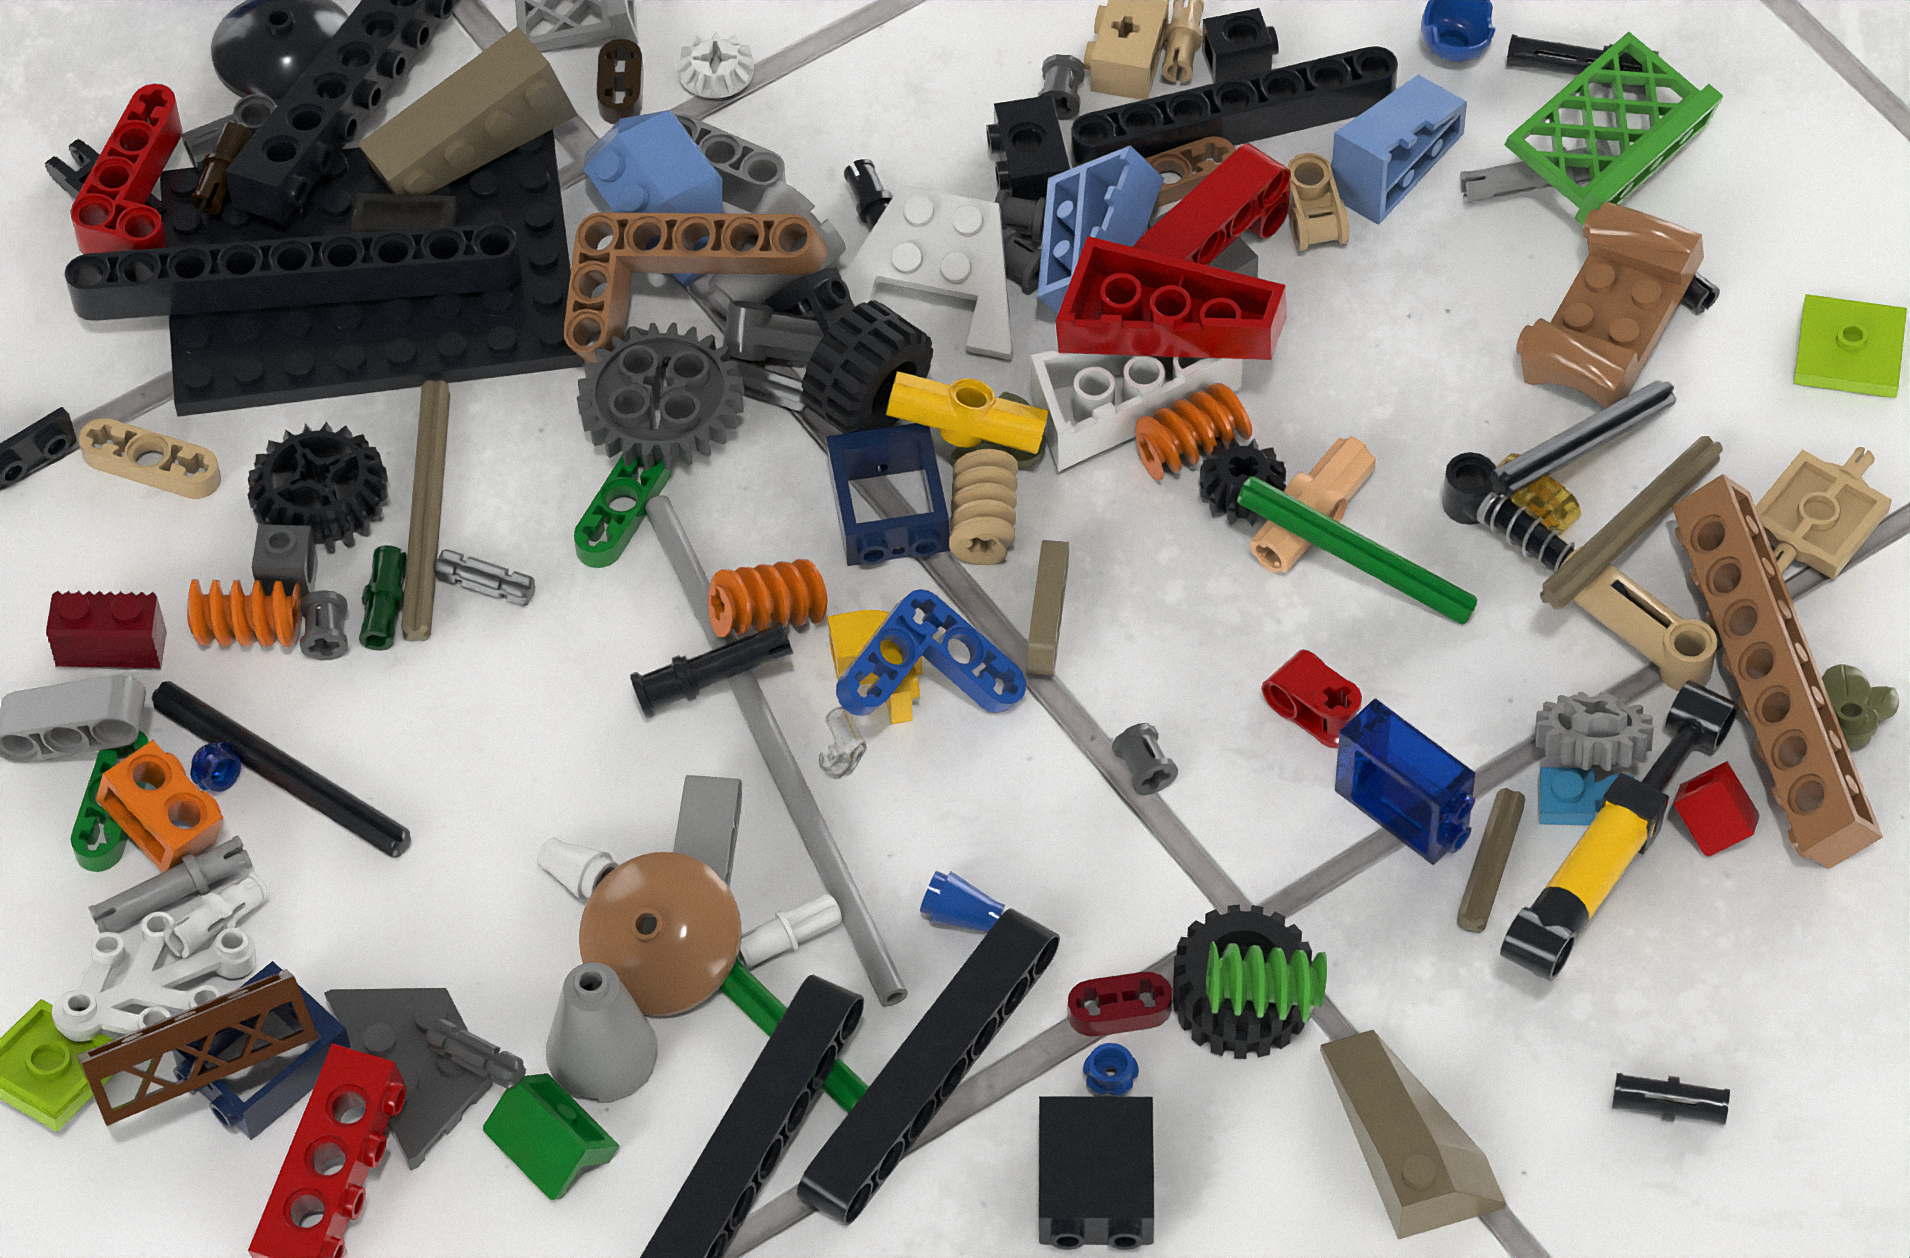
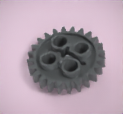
M672 322L666 333H659L656 324L650 323L648 335L641 336L632 327L630 328L629 341L624 342L620 338L612 336L613 350L610 352L597 348L595 350L597 363L584 364L586 378L578 379L580 396H577L583 430L590 431L594 446L605 444L606 456L608 458L622 451L624 465L626 466L632 464L637 457L643 458L645 470L651 469L655 459H662L666 470H671L673 458L681 457L688 466L692 465L691 452L697 450L709 457L711 455L710 441L725 444L727 442L725 429H737V414L744 411L742 398L744 387L743 379L739 373L738 362L730 361L729 348L727 346L716 349L714 335L711 334L698 341L697 327L694 326L684 335H679L676 323ZM669 362L665 373L667 386L662 389L661 373L663 365ZM660 402L659 425L656 430H652L656 421L654 405H658Z

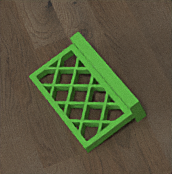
M1627 32L1510 134L1504 145L1579 208L1574 219L1584 226L1587 215L1592 209L1599 210L1605 202L1619 205L1702 131L1711 121L1724 96L1710 84L1700 91L1632 33ZM1625 52L1629 53L1642 64L1643 72L1620 71L1618 58ZM1589 83H1611L1613 99L1590 97ZM1622 84L1645 86L1647 101L1624 100ZM1656 87L1671 88L1683 99L1678 104L1657 102ZM1560 108L1580 109L1583 125L1560 124L1558 110ZM1592 110L1615 112L1617 128L1594 126ZM1626 113L1649 115L1650 129H1628ZM1530 135L1551 136L1553 152L1537 151L1525 139ZM1562 137L1584 138L1587 154L1563 153ZM1596 139L1619 141L1620 155L1618 157L1597 155ZM1565 166L1589 168L1590 182L1581 188L1566 175Z

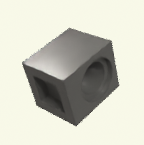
M258 524L251 568L254 580L262 582L265 595H271L275 581H282L286 596L292 595L297 582L300 586L302 598L308 593L314 592L318 559L310 526Z

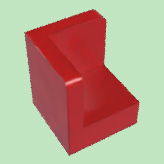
M1728 761L1681 783L1673 802L1695 841L1706 856H1711L1754 835L1760 818L1758 810Z

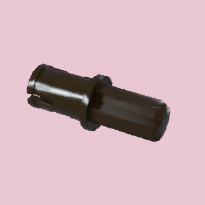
M233 121L225 123L213 152L205 155L202 162L205 170L195 192L190 198L191 204L196 209L200 207L203 199L207 200L202 210L203 213L210 215L220 213L222 203L229 189L225 170L252 137V133L248 130V126L245 123Z

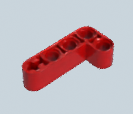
M153 83L139 88L133 94L72 204L70 210L78 247L83 255L89 253L168 248L160 214L156 209L145 205L183 132L175 94L170 87Z
M1243 144L1141 236L1133 247L1209 265L1247 229L1263 239H1268L1277 232L1288 214L1291 171L1251 144Z

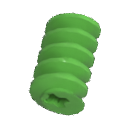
M1214 941L1211 942L1207 961L1206 996L1208 997L1213 1014H1218L1224 999L1231 1000L1234 1016H1240L1247 1001H1253L1257 1018H1263L1269 1004L1275 1003L1279 1020H1286L1292 1005H1297L1301 1021L1308 1023L1314 1008L1322 1007L1327 981V957L1325 952L1317 953L1311 966H1309L1305 951L1295 950L1287 965L1282 948H1273L1266 962H1264L1262 950L1259 946H1250L1242 960L1236 943L1227 944L1221 958H1219L1217 946Z

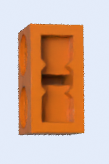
M154 740L103 773L96 796L97 802L162 873L182 864V857L190 853L195 857L214 844L224 818L216 800L208 792L200 791L186 776L181 762L173 754L165 753ZM146 782L153 785L156 789L146 790L139 787L136 783ZM171 821H184L192 828L182 829L175 826Z

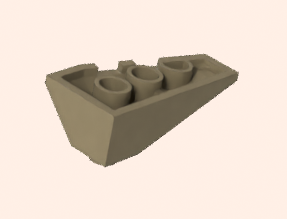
M1374 1030L1320 1045L1321 1054L1398 1240L1506 1207V1201L1484 1152Z

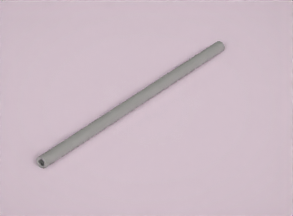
M660 495L650 499L645 506L646 512L712 649L714 650L736 641L737 638L732 629L727 637H718L712 629L707 608L710 582L669 498ZM752 669L728 678L727 681L830 895L835 899L840 908L844 925L882 1004L892 1006L901 1002L908 994L905 985Z

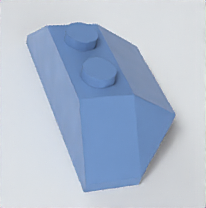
M669 110L620 119L586 152L583 170L615 213H722V177L674 113ZM661 236L650 239L645 249L651 250L656 247L660 242ZM710 236L699 239L694 245L693 251L704 248ZM671 273L685 286H688L700 275L698 273Z

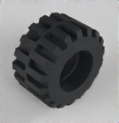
M870 300L868 303H860L852 310L847 311L832 325L814 350L802 380V401L805 402V406L843 434L892 427L899 419L887 416L886 411L896 373L898 371L926 379L933 358L932 340L926 333L884 304L875 300Z
M1239 904L1228 906L1227 913L1220 915L1217 909L1205 914L1204 924L1195 920L1188 927L1187 937L1181 936L1177 944L1173 975L1174 1011L1178 1012V1022L1183 1030L1192 1029L1191 1039L1199 1046L1206 1042L1211 1043L1212 1053L1223 1056L1225 1050L1235 1051V1059H1246L1247 1052L1256 1051L1258 1058L1270 1055L1271 1045L1275 1044L1279 1049L1284 1048L1290 1044L1291 1033L1299 1035L1305 1026V1022L1301 1021L1297 1005H1292L1286 1020H1279L1275 1003L1269 1004L1263 1018H1257L1253 1001H1247L1241 1015L1234 1016L1230 999H1224L1218 1014H1213L1208 997L1206 996L1207 961L1212 941L1217 946L1219 958H1221L1227 944L1236 943L1242 960L1249 947L1256 945L1262 950L1264 962H1266L1273 948H1282L1287 965L1295 950H1304L1307 954L1309 966H1311L1313 961H1311L1312 950L1309 942H1302V931L1295 924L1286 927L1285 916L1276 911L1271 916L1263 914L1264 907L1255 905L1251 906V911H1240Z

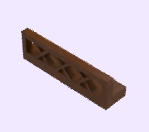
M285 969L76 1055L83 1075L89 1083L104 1123L108 1126L319 1037L295 976ZM291 1001L302 1030L280 1039L262 1032L261 1028L269 1010ZM257 1015L253 1027L240 1023ZM232 1027L249 1034L241 1054L235 1058L226 1061L208 1053L216 1032L222 1029ZM204 1037L200 1049L187 1045ZM257 1038L269 1042L252 1050ZM177 1048L196 1056L188 1076L182 1080L173 1083L154 1075L164 1053ZM151 1059L147 1071L134 1067ZM204 1060L216 1064L199 1072ZM121 1071H126L143 1078L133 1100L114 1108L111 1107L101 1082L102 1079ZM151 1082L163 1086L146 1094Z

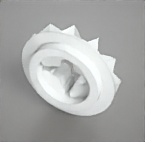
M715 32L712 39L708 40L696 36L692 46L682 47L680 59L676 61L677 74L681 84L691 93L705 98H723L736 94L749 84L755 70L749 45H741L735 35L728 39H721L717 32ZM714 57L721 58L717 74H713L712 68H710L711 58Z

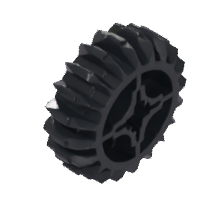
M327 421L319 431H312L306 423L302 433L297 435L285 429L282 443L268 440L267 454H256L255 469L249 471V493L247 495L250 508H253L255 520L258 524L310 526L314 545L324 544L331 552L334 542L343 540L351 546L354 532L368 535L370 521L381 520L382 505L387 504L388 498L386 467L383 466L381 455L376 447H369V442L365 439L364 434L353 437L347 425L336 433L333 432Z

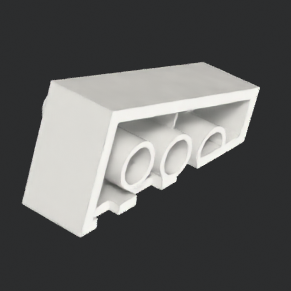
M1058 349L1032 354L1031 394L1037 408L1048 410L1044 431L1058 472L1135 437V425L1140 417L1151 416L1153 418L1157 409L1162 407L1171 409L1172 404L1179 399L1189 401V397L1196 391L1207 393L1209 386L1214 383H1222L1229 387L1232 392L1242 388L1243 359L1059 353Z

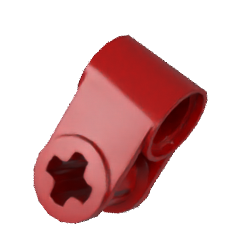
M1304 649L1299 650L1262 683V694L1270 707L1282 717L1290 719L1311 734L1321 744L1329 748H1344L1353 744L1360 736L1361 721L1357 715L1362 703L1360 689L1353 682L1345 679L1328 667L1314 653Z

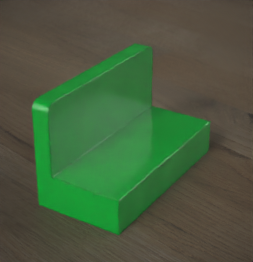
M548 1073L526 1075L519 1081L516 1088L506 1089L483 1125V1131L550 1200L563 1197L581 1167L609 1163L620 1146Z

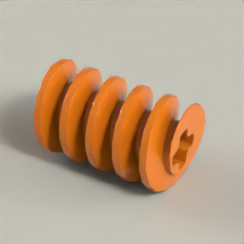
M1214 383L1209 386L1207 393L1196 391L1189 397V401L1179 399L1172 404L1171 409L1166 407L1157 409L1153 418L1151 416L1140 417L1136 421L1135 437L1145 468L1155 480L1161 481L1164 478L1162 463L1165 462L1172 472L1178 473L1182 469L1179 455L1183 454L1190 464L1195 465L1200 460L1197 447L1201 446L1203 451L1210 456L1214 445L1217 446L1216 438H1219L1220 442L1228 448L1232 438L1235 439L1233 430L1236 429L1243 439L1249 440L1252 436V425L1244 406L1231 389L1222 383Z
M796 559L792 563L781 561L772 566L770 564H759L754 568L739 567L735 571L730 569L719 570L714 574L709 585L707 608L709 620L715 634L718 637H727L731 633L732 628L736 634L743 635L750 630L751 625L758 632L769 628L770 623L774 626L776 623L782 622L785 628L789 620L793 626L799 627L807 622L808 617L812 623L818 624L824 619L828 598L823 578L817 567L808 559Z
M192 579L187 599L189 629L194 634L195 640L199 645H209L215 636L220 646H230L236 636L241 646H251L257 636L261 646L271 647L278 636L279 642L283 647H293L299 636L302 624L300 612L302 595L299 583L295 584L292 595L286 596L282 581H275L271 595L267 596L265 595L262 582L254 580L250 595H244L241 581L233 580L229 595H224L220 580H212L208 594H203L199 579Z

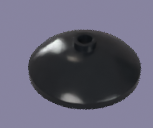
M246 0L232 9L222 19L214 32L211 43V56L215 72L224 86L237 96L244 98L252 94H263L270 97L278 105L349 16L332 0Z

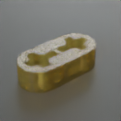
M1509 454L1496 465V468L1520 456V454ZM1549 475L1511 496L1513 503L1519 507L1526 505V513L1536 520L1543 518L1542 525L1551 532L1559 530V535L1570 528L1581 516V508L1573 494Z

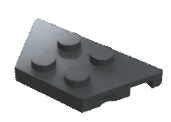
M447 988L331 989L324 992L327 1006L333 1017L347 1030L351 1049L396 1063L404 1084L407 1086V1093L401 1112L397 1117H390L388 1127L410 1170L418 1168L425 1161L424 1152L443 1132L448 1135L462 1120L465 1109L470 1105L476 1104L493 1085L492 1077L484 1078L451 1061L452 1055L443 1057L428 1047V1042L425 1039L427 1030L431 1029L438 1019H444L459 1026L458 1032L461 1030L468 1031Z

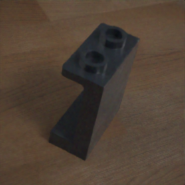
M1039 1096L1040 1244L1052 1245L1064 1250L1077 1249L1083 1245H1110L1116 1249L1130 1250L1141 1245H1151L1154 1243L1153 1097Z

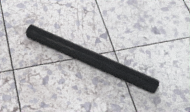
M164 681L158 689L154 690L151 699L156 710L391 857H399L410 845L411 837L408 828L171 681Z

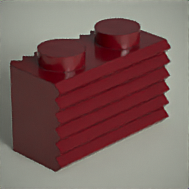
M57 590L52 594L46 637H48V643H50V649H52L55 667H162L167 631L158 597L154 592L146 596L143 592L135 595L132 591L128 594L120 591L116 595L111 591L105 595L101 591L95 595L88 591L83 595L80 591L71 593L68 590L61 594Z

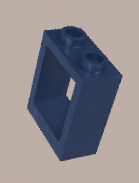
M913 423L826 436L828 469L847 566L860 564L876 565L886 560L913 556L929 557L936 553L950 551L949 517L929 426ZM922 470L931 512L856 523L848 481Z
M272 961L241 987L278 973L282 969ZM299 984V989L319 1037L307 1042L311 1048L245 1102L220 1079L189 1092L192 1095L198 1092L204 1095L211 1102L209 1107L212 1113L223 1126L229 1130L236 1126L250 1140L314 1088L332 1043L351 1049L346 1028ZM291 1001L269 1010L268 1014L273 1011L294 1032L302 1030ZM257 1015L240 1023L253 1027ZM232 1027L216 1032L208 1053L217 1057L245 1032ZM204 1037L187 1045L200 1049ZM176 1048L172 1050L177 1065L173 1069V1073L179 1081L188 1076L196 1056ZM204 1060L199 1072L208 1069L206 1065L209 1061Z

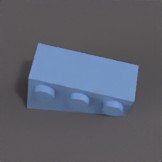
M1418 74L1334 133L1333 159L1330 165L1340 199H1342L1344 205L1379 225L1464 134L1467 101Z
M1127 146L1048 178L1037 297L1057 315L1087 236L1133 247L1145 232L1164 178L1132 146Z

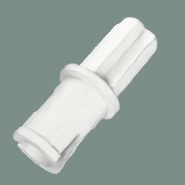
M825 894L786 914L779 910L775 912L776 918L741 935L738 955L748 970L754 965L789 948L795 952L799 950L798 943L840 924L842 921L840 908L830 894Z

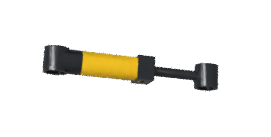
M1688 680L1683 685L1670 708L1665 724L1667 729L1676 733L1642 782L1622 772L1619 773L1604 794L1600 811L1532 906L1530 908L1526 906L1522 908L1513 920L1500 949L1502 957L1550 982L1558 976L1570 956L1575 940L1636 854L1644 855L1661 831L1669 796L1661 791L1694 745L1700 744L1714 752L1718 750L1735 721L1739 708L1738 703L1691 680Z

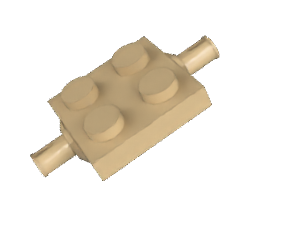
M1857 447L1843 466H1840L1839 464L1824 462L1802 449L1755 506L1769 543L1776 548L1773 553L1781 574L1793 560H1797L1834 580L1888 514L1892 499L1869 487L1861 478L1875 461L1871 451L1867 450L1864 454L1865 448Z

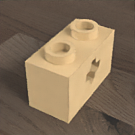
M1108 0L1107 6H1098L1094 24V34H1098L1096 42L1088 41L1084 56V70L1091 71L1092 92L1140 100L1149 99L1164 46L1165 28L1169 24V0Z

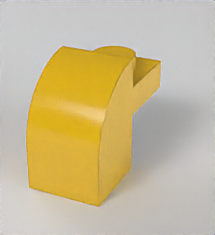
M859 610L827 616L829 648L837 681L889 612ZM881 641L880 651L885 660L891 664H901L902 653L900 648L892 641ZM922 655L886 701L891 724L913 721L912 699L920 698L917 675L923 674ZM871 672L860 682V685L873 683L879 677Z

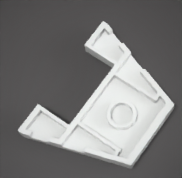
M901 184L841 277L849 289L854 306L874 300L879 282L977 301L966 342L967 351L1012 360L1014 351L1011 338L1010 307L1007 293L1006 262L999 203Z

